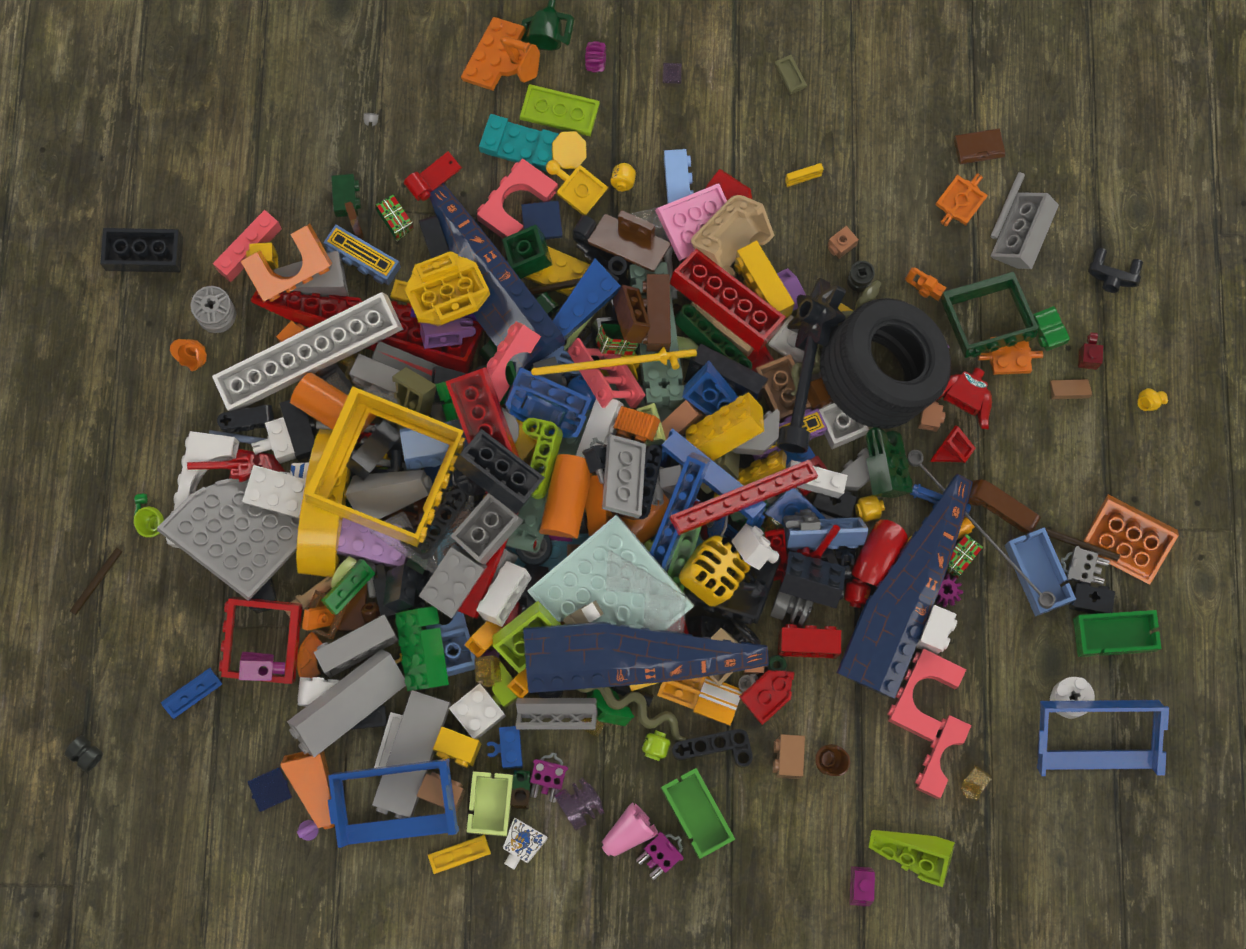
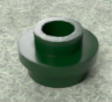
M773 655L768 660V670L785 671L787 663L784 657ZM779 662L780 668H774L773 663Z

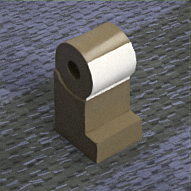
M595 600L569 614L563 621L566 625L591 623L604 613Z

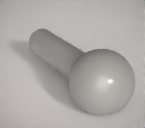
M366 561L371 569L376 572V565L373 562ZM374 576L367 582L369 598L376 597L373 584Z

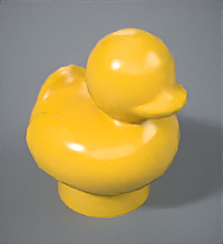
M1146 388L1140 392L1137 404L1143 411H1154L1160 408L1161 404H1167L1168 397L1164 391L1156 392L1153 389Z

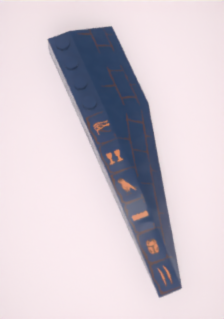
M441 184L430 192V200L449 250L460 257L476 262L489 288L490 296L480 309L474 312V315L495 346L498 347L500 342L504 341L508 334V329L516 321L524 324L541 336L531 353H518L509 360L513 362L516 374L519 367L527 370L533 366V363L542 360L566 344L563 334L445 184Z
M956 474L942 493L943 497L932 507L933 511L928 517H925L921 523V528L915 531L898 555L899 559L889 568V573L885 579L879 582L875 593L867 599L836 673L881 695L895 699L947 571L973 484L972 481Z
M608 622L523 629L529 693L668 682L731 673L769 665L767 645L746 642L733 643L731 640H713L711 637L705 636L699 638L693 637L691 634L663 630L659 632L651 631L649 628L642 627L641 629L630 628L629 625L622 624L621 626H616Z

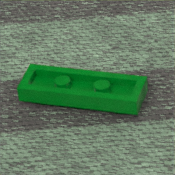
M360 559L321 601L333 615H337L376 573L364 559Z

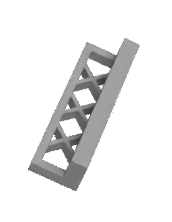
M517 698L516 729H596L598 713L596 698ZM522 718L532 719L530 722H522ZM544 718H551V719H552L550 722H542V721H541V720H543ZM564 718H570V719H572V720L569 721V722H562V721H561V720L564 719ZM584 718H592L591 722H582L581 720Z

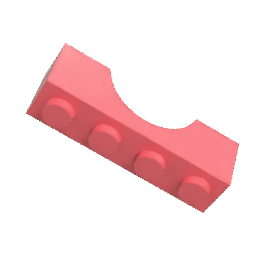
M264 210L213 263L216 270L228 281L232 282L244 269L241 260L246 258L249 244L270 242L282 230L279 222Z
M517 321L510 326L506 338L500 342L496 354L487 363V369L499 402L510 387L505 376L507 363L518 353H531L541 337Z
M950 715L946 719L942 718V724L939 728L941 731L930 746L933 748L930 755L927 754L924 759L923 773L919 772L915 781L918 784L916 790L936 799L941 798L948 782L940 767L941 755L948 746L964 744L971 728L970 724Z

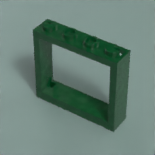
M1014 272L948 290L942 294L941 303L965 358L970 356L977 357L987 351L994 352L1004 346L1011 347L1018 342H1028L1037 336L1039 327ZM1009 289L1026 329L969 345L953 305Z

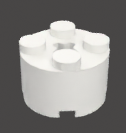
M300 677L298 706L307 707L340 680L328 679L327 682V680L320 677Z
M1069 677L1058 682L1050 695V701L1095 700L1091 685L1084 678ZM1074 695L1075 699L1070 700L1069 696ZM1087 712L1056 713L1063 717L1073 719L1082 716Z

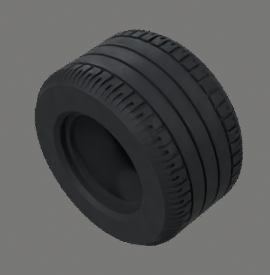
M882 298L869 301L858 307L830 333L827 347L823 346L821 350L820 372L826 391L843 413L862 425L889 429L909 422L943 394L951 375V357L942 332L928 315L905 301ZM871 341L885 346L896 356L903 368L905 381L895 380L882 372L872 356Z

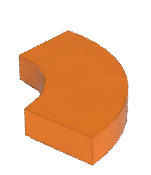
M313 631L308 634L299 648L297 660L299 677L312 678L321 675L314 652L323 643Z

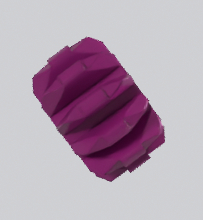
M600 41L588 42L585 53L587 71L596 73L604 71L606 66L605 43Z
M945 575L937 595V605L942 601L943 607L946 608L948 603L950 606H954L955 601L959 602L961 600L958 595L963 594V590L957 588L962 586V584H955L956 577L950 580V575ZM947 587L949 589L948 593L944 594V589Z

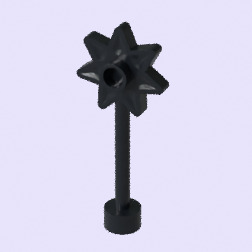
M822 278L817 279L810 296L801 294L797 296V315L787 325L789 330L798 333L795 347L804 351L790 426L780 428L777 441L779 449L791 453H806L808 451L811 434L809 431L802 429L817 346L819 344L827 347L830 333L846 318L838 309L846 289L838 285L831 287L830 282Z

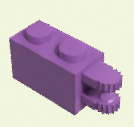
M468 317L459 318L441 326L420 323V335L424 349L462 344V338L471 337L476 334L475 328L472 327L474 324L473 320Z

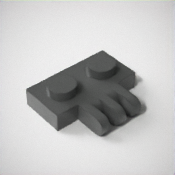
M804 509L794 513V515L783 517V522L787 528H800L801 531L821 530V522L811 510Z

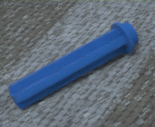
M914 484L912 488L913 493H910V495H913V498L918 497L934 504L943 497L940 493L921 487V484ZM967 504L966 512L969 514L971 506Z

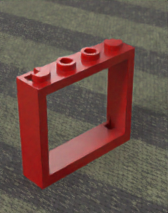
M242 597L229 598L224 607L227 619L223 623L225 640H222L221 652H223V660H220L219 671H222L221 677L239 679V671L230 670L237 605L291 611L285 676L272 675V680L265 682L293 684L296 681L303 604L252 598L248 601Z

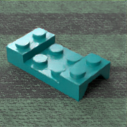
M490 114L479 150L481 153L519 163L524 159L535 168L547 172L546 164L553 160L552 142L559 134L545 129L538 131L508 122L507 118Z

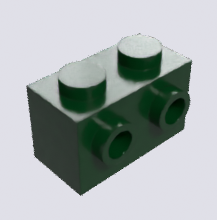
M354 174L331 176L335 216H348L344 204L347 202L353 203L356 215L358 216V209H361V200L357 198V191H360L359 180L355 179Z

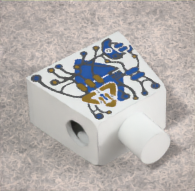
M514 818L503 849L510 853L504 864L515 870L520 859L529 863L547 841L548 837Z

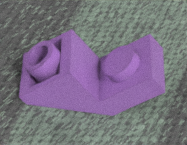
M787 268L778 272L777 275L795 303L793 310L798 309L797 296L806 294L797 276Z

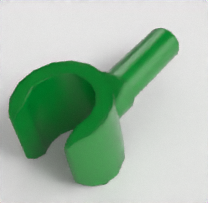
M147 494L135 495V514L141 509V504H147Z

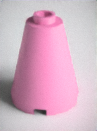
M631 803L602 840V849L608 856L612 855L615 857L655 837L658 831L654 824L650 826L648 821L650 818L637 804Z

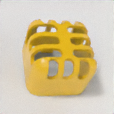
M712 536L700 543L679 574L680 582L706 604L714 607L733 596L734 591L739 587V583L744 579L745 573L751 567L743 559L741 560L737 550L731 551L732 545L729 542L723 545V537ZM704 551L713 553V556L720 561V564L714 563L711 559L701 554ZM697 560L705 561L714 568V573H709L706 569L695 563ZM728 567L736 572L734 577L727 573ZM701 571L706 572L707 576L703 581H698L695 578ZM721 577H725L730 581L728 586L721 582ZM711 578L715 579L716 584L713 588L709 589L705 586ZM720 586H723L725 588L724 593L721 596H717L714 592Z

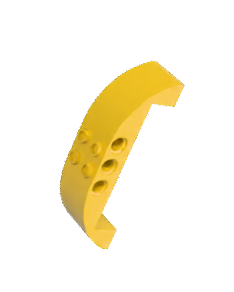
M319 429L311 452L300 511L296 555L297 572L299 574L333 578L340 561L337 556L343 517L306 503L305 492L333 431ZM358 440L354 447L355 449H359ZM345 467L342 476L337 479L329 500L344 506L347 498L345 494L351 475V470L348 467Z

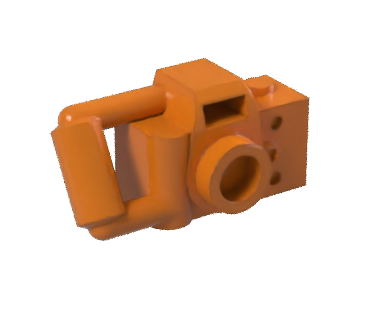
M915 267L910 269L905 278L906 282L919 290L918 293L925 298L931 296L939 301L946 290V287L938 283L936 278L925 274ZM916 274L920 276L917 283L913 281Z

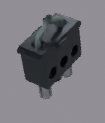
M596 437L592 438L593 442L590 443V448L583 450L582 454L585 456L590 473L596 472L600 484H603L607 444L599 441Z

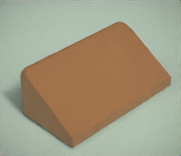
M1088 379L1050 381L1051 399H1083L1092 396Z

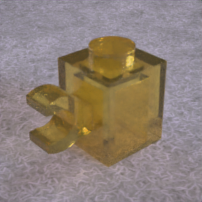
M494 655L475 658L476 682L483 684L484 687L495 686V683L501 682L500 658Z

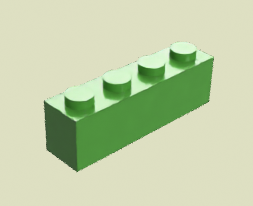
M701 526L681 535L670 563L668 575L682 591L684 590V585L679 580V574L696 548Z

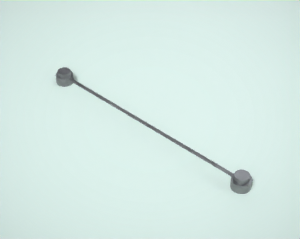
M912 450L908 454L907 460L909 464L913 467L920 466L944 492L945 489L922 465V452ZM965 511V516L1040 595L1038 599L1039 605L1045 609L1051 608L1055 603L1054 594L1049 591L1041 593Z

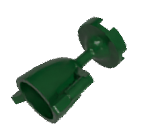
M548 0L546 8L537 11L534 16L522 20L521 25L525 27L526 31L521 41L529 42L530 45L534 44L538 49L546 51L558 50L562 43L568 46L572 35L574 17L557 12L554 9L556 0ZM561 20L567 21L564 37L562 36Z

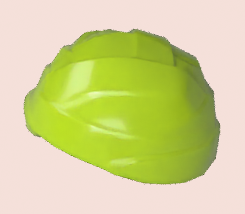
M150 506L139 509L134 516V526L141 536L149 538L160 534L157 531V527L164 521L162 513L157 508Z

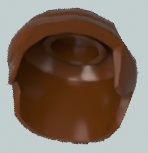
M825 745L816 754V766L825 775L841 776L850 767V757L838 745Z

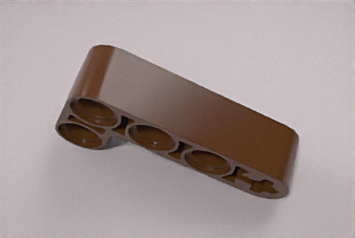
M983 479L972 480L969 504L974 506L982 505L1025 534L1034 532L1041 518L1037 513L990 482Z

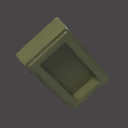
M792 55L775 61L774 64L790 95L807 88V84Z

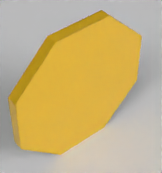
M576 131L560 132L552 142V159L558 161L562 169L577 168L586 159V141Z

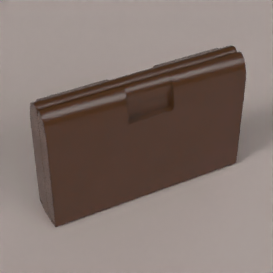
M1000 128L954 136L960 165L1005 157Z
M367 583L335 615L334 631L352 632L366 625L361 614V608L367 604Z

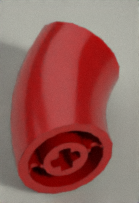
M890 520L877 521L860 551L851 574L864 582L877 586L880 581L885 579L889 573V568L896 563L898 555L906 545L908 535L905 530Z

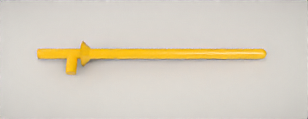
M662 347L659 353L537 367L533 368L531 373L537 376L660 361L666 366L667 360H670L672 369L676 370L680 367L678 358L697 356L696 349L666 352L665 347Z

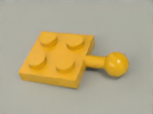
M550 160L546 164V170L549 174H556L565 181L556 194L582 215H587L608 190L604 183L580 164L570 176L561 169L558 161Z

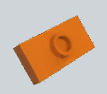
M326 606L304 610L302 629L308 631L334 625L335 615Z

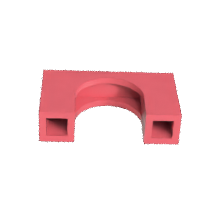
M524 159L514 164L509 176H505L501 180L500 187L497 190H493L486 204H482L477 210L478 221L502 239L524 230V226L509 216L503 209V203L509 194L524 190L532 193L543 202H549L558 191V184Z
M922 649L920 653L916 652L912 662L915 664L912 670L908 669L904 677L906 683L904 687L900 686L896 694L898 700L895 705H891L887 715L890 716L889 722L932 742L942 722L917 709L913 701V689L917 682L923 679H934L956 689L959 687L966 669L926 649Z

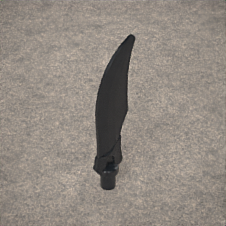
M581 241L578 242L575 247L582 252L585 259L590 262L596 259L608 270L609 261L598 254L592 246H586ZM613 265L612 268L614 271H620L617 267ZM625 275L619 278L620 282L618 284L620 286H629V280Z

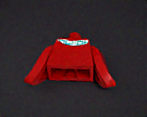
M974 368L972 374L964 371L962 375H951L946 389L937 400L944 397L943 400L973 416L977 415L980 428L989 430L992 395L987 389L988 383L981 380L985 372L980 368Z

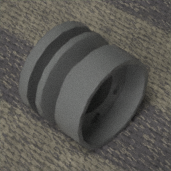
M778 590L770 617L782 621L788 613L790 614L789 623L793 624L795 617H799L797 626L802 628L803 623L810 615L814 602L785 594Z

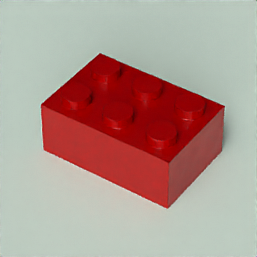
M787 624L779 631L778 655L837 659L841 654V630H836L834 626H825V629H817V626L814 625L797 628V625Z

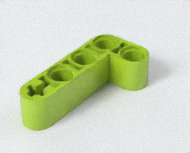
M528 418L523 423V431L530 438L537 440L530 466L537 472L540 467L544 466V471L540 474L545 477L538 486V490L536 489L531 497L542 499L548 491L563 432L553 422ZM534 425H537L536 430L534 432H530L531 428ZM555 429L554 434L552 436H548L549 431ZM549 447V453L543 455L544 450Z

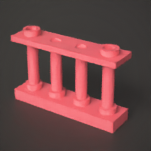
M576 338L567 351L574 363L594 361L591 356H598L600 360L621 358L620 354H602L599 348H586L580 338ZM627 365L579 370L602 408H606L612 398H624L630 408H637L646 396ZM600 370H607L610 376H603ZM609 384H615L619 391L612 390Z

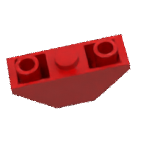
M784 528L766 531L763 534L770 541L772 550L777 551L781 558L774 581L781 580L782 570L787 559Z

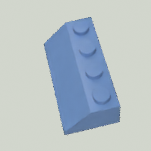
M460 420L443 422L463 430ZM408 428L399 429L407 470H417L431 466L436 467L442 464L449 448L448 444ZM465 439V442H464L465 445H464L463 450H464V449L467 447V445H468L467 439Z
M861 517L819 519L821 530L801 531L800 528H787L784 524L786 548L793 551L804 547L816 550L833 525H838L840 531L829 544V549H838L839 546L858 548V545L865 544L868 534V527Z

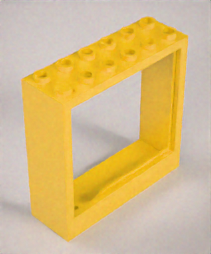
M352 386L305 492L306 503L418 547L419 543H423L426 538L427 524H432L435 516L434 507H439L443 497L441 490L442 488L446 490L451 475L449 472H453L455 469L453 465L458 458L457 453L461 454L466 439L463 437L464 431ZM369 413L449 445L424 504V515L415 534L329 500L337 479L342 476Z

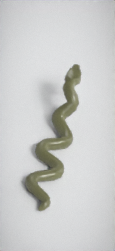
M879 280L871 283L863 291V296L856 302L855 310L864 303L876 298L881 286ZM842 311L846 318L854 312ZM819 344L812 374H818L821 371ZM802 362L796 363L791 370V376L795 385V391L791 393L792 396H796Z
M610 687L577 689L583 693L598 689L607 705L615 710L622 709L631 702H636L638 705V718L642 726L652 729L664 721H668L673 739L677 742L686 740V737L680 736L678 720L672 712L664 711L653 718H648L646 699L639 692L632 691L617 700L613 696Z

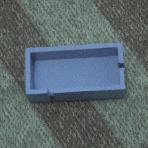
M1045 527L1026 536L1013 539L1004 545L1010 560L1041 593L1049 591L1055 596V603L1051 608H1042L1038 602L1040 595L1016 571L1035 617L1076 600L1069 583L1063 587L1060 586V584L1067 580V577Z

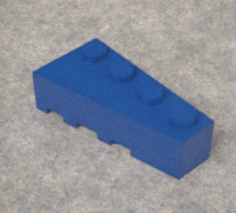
M596 259L593 260L553 319L554 324L563 334L564 340L570 337L608 303L621 288L618 282Z
M710 361L688 381L683 391V398L707 416L712 415L721 407L732 403L738 398V395Z

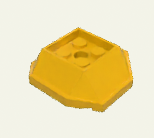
M451 251L416 264L405 288L407 298L418 322L430 323L435 326H441L477 312L490 296L489 288L476 262L460 257Z

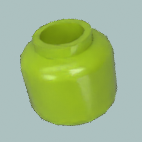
M655 730L654 734L648 733L642 746V751L646 757L660 761V758L663 759L667 756L671 742L665 738V733Z

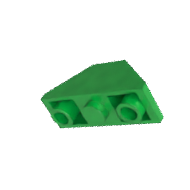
M598 689L587 693V698H596L597 720L599 722L626 726L635 717L627 706L619 710L610 708ZM612 690L613 696L619 700L618 694Z

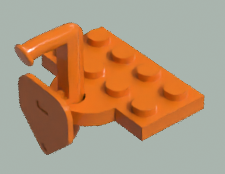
M493 17L463 71L461 79L494 91L501 76L517 74L520 81L525 83L537 77L540 51L536 45H530L529 42L521 41L526 31L524 26Z

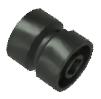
M864 260L855 262L852 265L847 278L848 285L852 290L863 292L871 284L875 275L873 265Z
M80 735L68 746L64 755L72 762L77 761V766L87 773L100 762L104 753L96 746L91 747V742L83 735Z

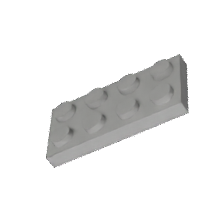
M612 434L607 437L602 509L635 518L642 516L646 444Z

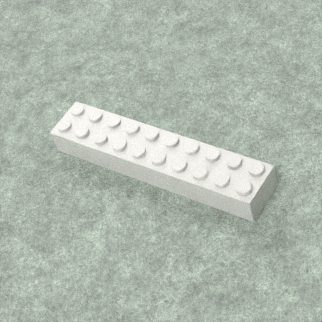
M381 292L212 377L227 411H236L300 381L310 372L316 373L403 330V327L388 295Z

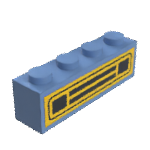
M338 225L334 226L323 242L327 253L338 251L344 263L349 266L353 264L364 275H372L373 279L380 284L390 285L401 268L398 260Z

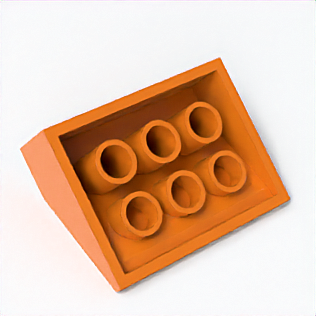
M1108 494L1084 542L1120 554L1118 562L1100 555L1098 557L1109 560L1110 565L1150 585L1177 540L1179 533L1177 529Z

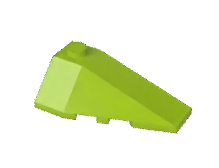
M872 830L869 848L888 860L893 859L902 865L901 868L907 871L909 869L918 874L917 878L922 881L943 887L955 842L937 836Z

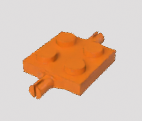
M976 174L972 181L965 180L957 175L936 202V206L946 213L945 217L941 220L942 225L948 226L953 218L966 226L983 204L988 195L977 186L983 179L980 174Z
M1022 341L1011 347H1001L994 352L981 353L978 356V361L989 360L992 365L993 375L1026 374L1032 372V358H1043V351H1031L1029 341Z

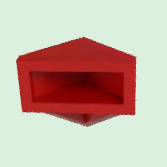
M955 425L930 462L966 463L976 448L962 430Z

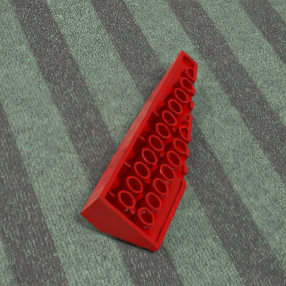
M256 290L251 298L252 303L308 328L363 302L361 298L338 295L322 297L319 293L303 295L300 291L284 293L283 291L279 293L280 297L270 302L268 299L263 302ZM391 301L403 330L380 342L441 367L467 374L483 332V328L478 322L473 321L474 324L472 326L475 328L476 334L471 337L462 338V344L424 349L420 335V322H418L417 318L410 316L411 304L398 305V302ZM377 343L367 347L366 349L375 351Z

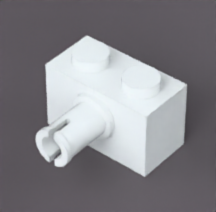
M284 417L265 423L269 435L268 438L251 443L255 455L272 449L280 464L296 459Z
M745 524L731 541L743 560L758 570L761 569L767 560L770 563H775L779 558V553L772 550L770 541L762 536L764 534L763 531L757 526L751 527Z

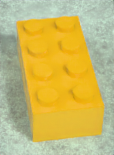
M756 240L737 250L734 268L738 274L743 276L744 285L786 318L792 315L795 303L758 241Z
M749 392L739 396L732 403L721 407L717 412L706 416L700 422L686 429V440L714 461L764 432L762 406Z

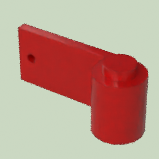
M448 151L420 174L418 172L410 174L404 180V185L417 201H425L431 196L430 192L445 183L460 171L462 167Z

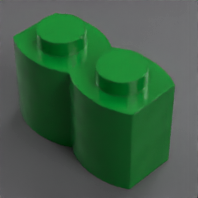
M1054 306L1033 314L1039 327L1038 342L1042 348L1044 347L1046 351L1068 343L1070 340L1069 335Z

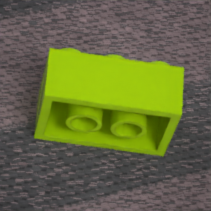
M537 601L493 635V647L520 673L526 668L523 629L561 624Z

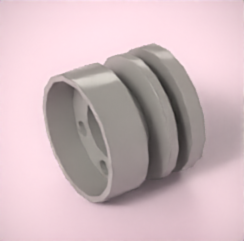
M203 287L192 297L191 311L201 327L206 331L221 333L228 330L235 322L236 308L226 291L220 287Z

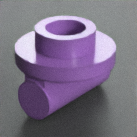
M306 820L300 824L297 834L304 840H313L318 835L319 828H317L314 821Z

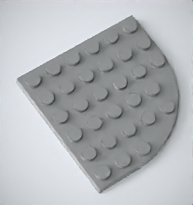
M225 479L217 481L214 485L206 488L203 487L191 494L157 527V531L249 601L297 551L299 518L243 503L249 479L244 482H239V479Z

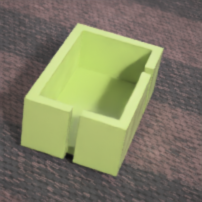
M473 771L469 810L474 811V815L468 814L467 833L508 836L513 775L495 773V779H493L491 773Z

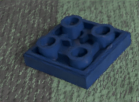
M558 201L521 205L524 229L536 224L544 234L545 240L563 238Z

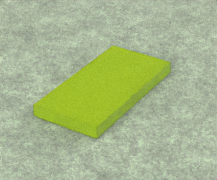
M529 84L520 120L569 132L576 131L578 134L591 137L600 101Z

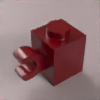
M1090 332V335L1087 336V343H1084L1079 349L1078 368L1097 370L1101 366L1104 345H1096L1098 333Z

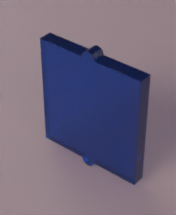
M280 767L248 781L253 794L252 799H255L260 812L292 798L287 785L288 781L285 780Z

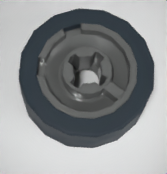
M544 535L537 553L516 549L518 558L524 564H544L552 554L550 537Z

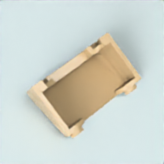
M735 195L692 237L691 243L694 249L697 248L735 277L734 269L730 266L735 261L737 250L756 240L759 245H765L775 235L763 204L742 195Z

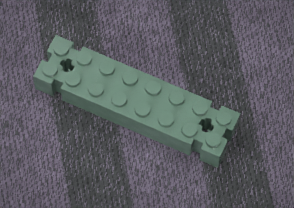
M661 262L655 272L637 265H629V286L639 288L642 300L646 298V293H642V281H646L647 274H668L667 262ZM671 290V346L669 352L679 351ZM643 341L637 347L638 355L659 353L646 351V344H643ZM680 358L677 359L680 367L676 370L672 369L670 360H667L666 366L660 361L640 363L642 386L646 394L644 397L645 406L655 403L657 411H661L662 406H668L669 410L677 409L686 400L683 398L684 385H682L683 377Z

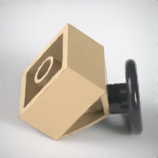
M736 617L731 619V622L737 628L732 635L720 628L711 637L713 640L723 641L725 639L731 640L733 643L747 642L749 640L753 644H761L756 634ZM733 672L709 677L720 686Z

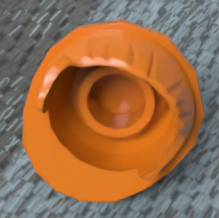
M177 339L170 345L172 356L180 365L188 367L190 371H196L207 361L205 347L198 340Z

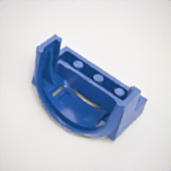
M519 367L504 404L508 413L514 415L516 419L522 422L528 418L550 421L562 430V438H574L579 436L586 420L585 414L592 399L542 376H534L530 371ZM527 396L526 401H525V403H524V405H523V408H521V406H522V404H523V402H524V399H525V397ZM563 412H565V415H564V417H563V419H562L561 424L558 425V423H559V421H560V419H561V417H562ZM555 429L550 430L549 434L553 435Z

